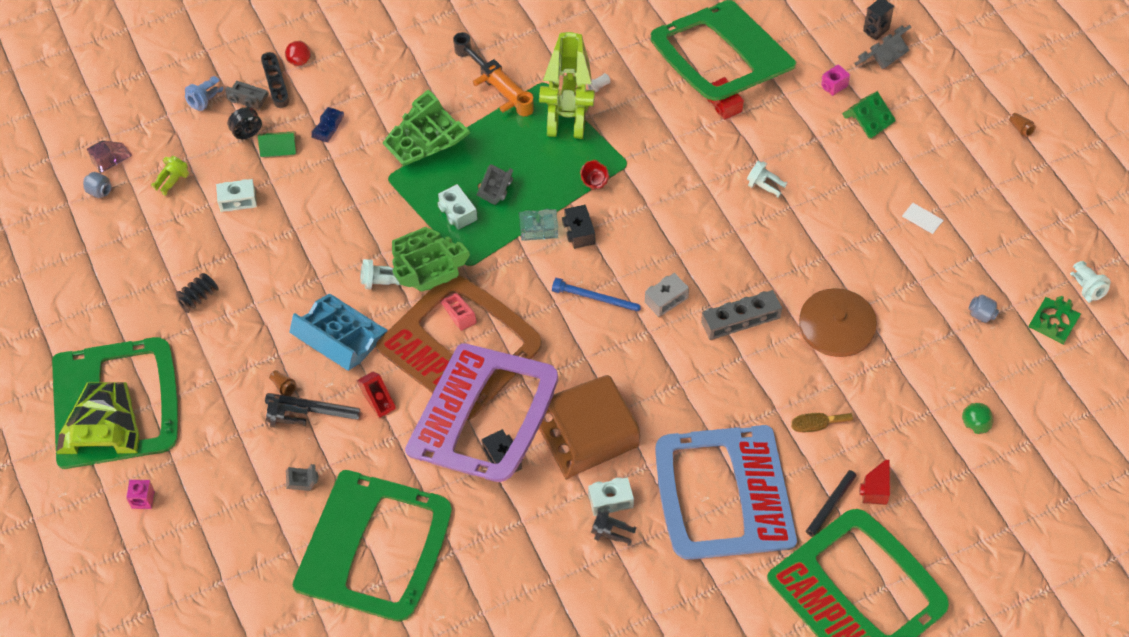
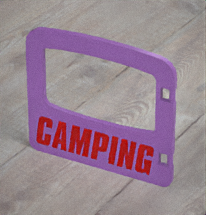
M466 343L458 345L405 447V453L408 457L416 460H423L469 475L483 477L490 481H506L515 473L541 425L559 380L557 370L554 366L547 363ZM503 369L539 378L540 382L530 409L513 443L500 463L493 464L454 452L464 424L494 370ZM426 451L434 453L432 458L424 455ZM483 466L488 469L486 473L478 471L479 467Z

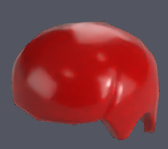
M293 41L285 49V58L288 63L294 66H302L311 58V51L305 42Z
M588 161L582 166L580 171L581 179L588 188L598 190L608 183V170L599 161Z

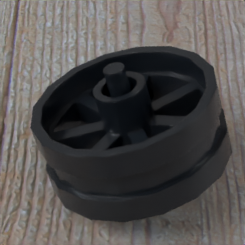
M243 107L230 115L227 125L236 139L244 140L253 137L259 132L262 127V120L255 109Z

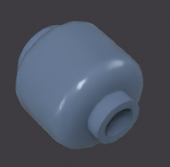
M91 172L83 179V188L86 193L96 198H102L110 193L111 182L107 176L98 172Z
M985 295L975 296L968 307L970 315L984 323L991 319L994 320L999 313L997 302Z

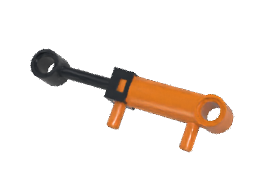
M464 32L457 33L453 38L455 54L460 57L469 55L481 68V76L473 80V85L477 87L483 82L488 86L492 84L509 100L500 106L501 112L504 113L515 106L519 115H531L534 111L533 95L521 89L503 72L502 65L495 59L486 63L472 49L469 34Z

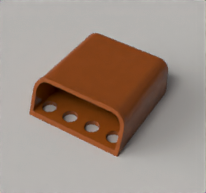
M609 375L598 377L553 394L546 414H551L553 419L549 422L542 420L539 427L565 480L637 448L640 444L639 426L615 382ZM558 429L561 435L555 438L550 435V432ZM561 445H567L570 450L564 454L560 453L558 448ZM572 461L570 468H568L567 463Z

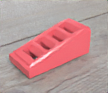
M458 293L442 299L441 304L460 331L476 324L474 311Z

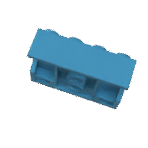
M329 293L315 301L309 313L301 317L296 313L293 314L289 333L349 371L367 357L376 347L377 341L388 330Z

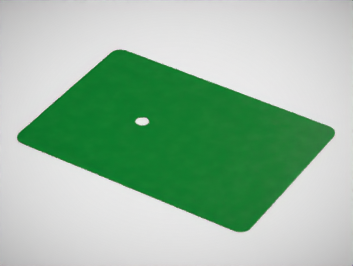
M538 83L527 90V92L533 95L534 111L531 115H519L515 106L504 113L500 111L499 107L466 127L470 134L457 144L402 166L388 177L389 183L432 230L439 232L442 238L450 237L452 243L461 242L466 247L470 256L464 265H476L591 191L592 189L583 183L580 174L582 166L586 162L599 161L606 166L609 178L627 166L626 159L586 120L583 139L574 138L575 117L560 115L557 136H547L548 104L539 102L540 87H549L548 83ZM490 164L505 172L510 168L513 169L511 175L513 180L505 189L508 191L503 201L500 200L496 205L476 195L478 185L482 182ZM457 184L476 208L477 213L476 221L459 230L454 224H450L445 211L442 212L438 206V194Z

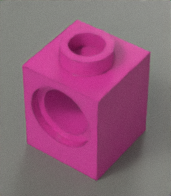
M838 64L823 74L821 86L825 91L834 96L848 87L850 74Z
M129 480L126 499L131 509H152L155 490L150 480Z

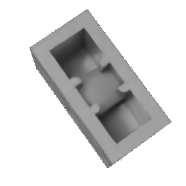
M673 273L646 290L644 303L660 317L688 299L689 287Z

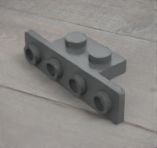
M903 25L894 30L896 34L893 36L889 34L884 37L882 44L878 42L870 47L871 51L869 53L865 51L858 56L859 60L854 63L855 66L873 55L881 69H884L907 53L909 48L901 35L912 28L911 25L905 28Z

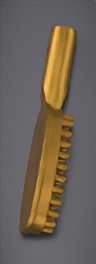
M820 412L805 413L796 416L791 422V427L794 431L802 433L820 431L831 423L853 421V414L846 413L827 416Z

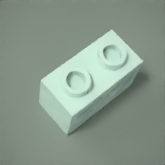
M458 184L438 194L440 210L442 212L445 211L450 224H454L458 230L477 220L476 208Z

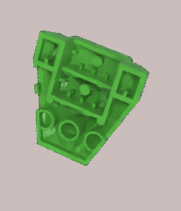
M428 89L411 104L413 108L408 114L404 113L402 116L403 121L399 126H395L383 141V145L403 166H406L457 144L469 135L470 131L459 120L456 122L442 108L439 99Z
M428 227L392 240L394 277L399 284L406 287H414L421 292L431 290L439 284L447 283L451 279L456 278L459 274L457 267L464 265L470 256L469 251L461 242L452 243L450 237L444 239L439 232Z

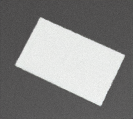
M912 203L902 215L905 219L931 234L944 221L915 203Z

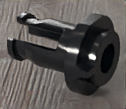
M274 396V401H268L266 422H270L271 428H275L276 422L293 425L303 424V426H306L307 419L285 416V411L307 414V406L303 408L297 405L279 403V396Z
M608 509L598 512L591 529V533L595 534L594 540L599 541L600 537L603 536L617 542L627 543L630 546L632 539L611 532L612 527L615 526L634 534L637 527L629 526L625 522L609 517L610 510Z

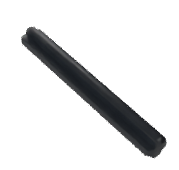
M267 393L265 396L266 404H268L269 400L274 401V396H279V403L297 405L303 408L307 406L310 412L351 419H359L361 414L360 408L273 393Z

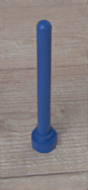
M555 277L551 291L555 293H563L565 291L633 311L641 310V306L637 303L566 284L563 279Z

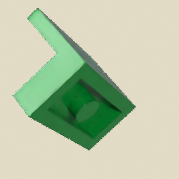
M295 131L259 134L260 157L296 154Z

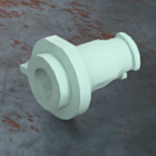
M757 161L747 177V180L750 181L748 186L753 188L756 184L779 198L781 192L765 183L766 179L769 178L784 188L788 182L782 181L777 175L767 170L768 163Z
M363 259L360 282L365 285V289L371 290L372 284L399 285V282L393 275L392 267L375 266L372 259Z
M1079 261L1073 265L1077 272H1071L1070 275L1075 277L1082 286V296L1088 303L1093 300H1099L1107 294L1111 281L1106 275H1097L1084 261Z

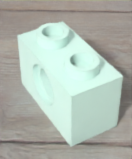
M253 179L216 184L217 202L220 212L257 207Z
M619 477L608 482H595L588 486V496L594 516L598 512H603L604 509L610 510L609 513L631 509L634 506V498L628 477ZM612 493V494H614L615 496H613V497H608V496H606V494Z

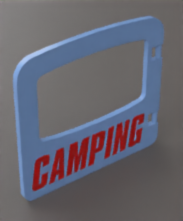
M759 425L748 428L738 427L695 431L684 434L674 433L664 435L658 439L655 455L660 498L672 548L679 557L693 560L790 550L796 546L797 537L774 432L770 426ZM741 433H752V437H741ZM691 438L692 443H681L680 439ZM724 446L728 451L737 482L742 508L744 535L737 538L690 541L683 523L677 497L673 469V451Z

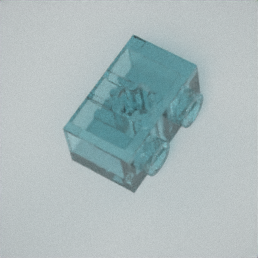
M556 209L519 212L521 241L558 238Z

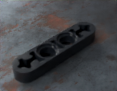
M272 52L264 53L261 61L273 103L277 108H284L289 104V97L277 56ZM268 60L272 61V65H269ZM272 71L278 72L274 76L269 75ZM275 84H280V85H281L280 88H277V89L273 88V86H274ZM281 94L283 100H279L278 95Z

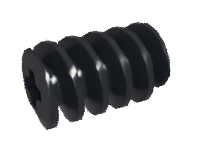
M201 273L199 278H194L193 282L187 284V287L184 286L181 291L176 292V299L182 309L189 313L188 306L195 309L194 302L201 304L200 297L206 300L208 299L206 293L213 295L212 288L216 291L219 288L210 276Z

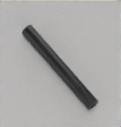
M848 470L806 529V533L809 536L814 537L857 477L855 472Z

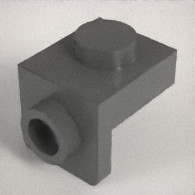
M311 464L308 469L292 467L286 469V489L310 491L314 484L318 482V472H316L315 464Z

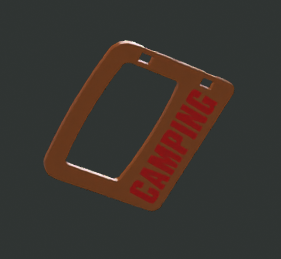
M458 275L449 282L439 284L429 290L376 343L377 351L433 394L453 354L430 336L419 323L450 292H457L471 300L515 333L523 341V345L513 354L514 356H520L524 353L527 355L525 358L532 359L539 352L542 341L539 333L510 308L474 283ZM499 369L494 375L490 376L478 396L479 398L484 394L486 398L481 403L475 402L467 419H473L517 373Z

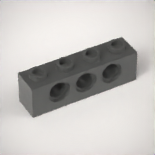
M773 290L763 291L755 296L744 297L739 301L727 302L722 306L706 309L702 312L701 323L709 340H713L780 319L782 307Z

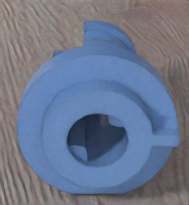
M212 76L208 81H204L198 86L195 84L188 85L185 88V99L189 106L198 111L206 109L208 100L213 98L218 92H222L223 87L217 88L214 86L210 90H206L220 80L216 76Z

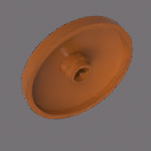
M840 288L825 289L813 294L803 304L799 316V328L805 341L816 351L833 357H847L863 351L872 342L877 327L875 312L867 300L855 292Z

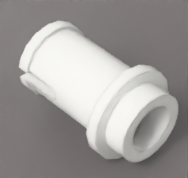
M604 73L595 80L591 79L592 85L587 84L589 90L598 92L601 87L609 84L611 80Z

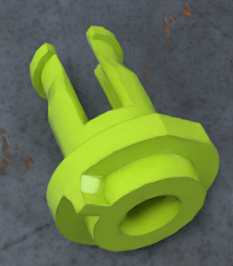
M165 156L162 160L165 167L157 176L156 181L151 184L157 191L166 178L170 176L160 189L164 196L167 195L168 190L174 186L180 176L187 178L189 175L187 163L175 156Z

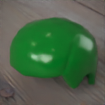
M971 403L964 408L962 420L966 428H971L975 434L986 433L992 428L993 414L987 405Z

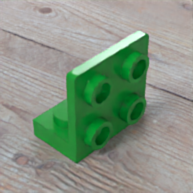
M878 91L867 95L842 113L845 119L851 116L853 119L856 118L869 139L896 121Z

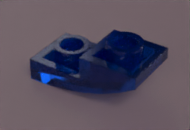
M327 107L320 116L319 124L311 132V137L328 143L337 130L344 112Z

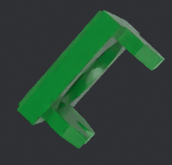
M1064 296L1057 297L1055 301L1045 297L1028 327L1064 345L1081 313L1073 310L1072 301L1069 299L1065 302ZM1047 309L1057 310V312L1052 315L1044 313V311ZM1062 314L1067 315L1069 318V325L1062 322ZM1056 318L1060 324L1054 323L1052 325L1049 319Z

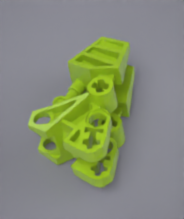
M563 32L559 34L543 81H549V87H540L539 102L548 104L547 136H557L560 115L575 117L574 138L583 139L585 114L589 106H594L595 90H586V84L592 85L590 63L582 34ZM560 75H564L562 90L559 89Z

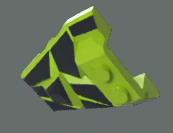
M87 382L59 434L57 454H78L79 446H114L117 453L138 452L140 435L132 409L127 382Z

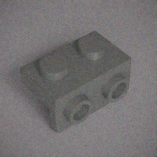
M237 80L232 88L226 87L225 89L227 99L232 103H238L257 110L261 108L269 95L268 90Z
M490 164L476 195L494 205L500 200L503 201L508 192L505 189L513 180L511 176L513 169L510 168L505 172Z

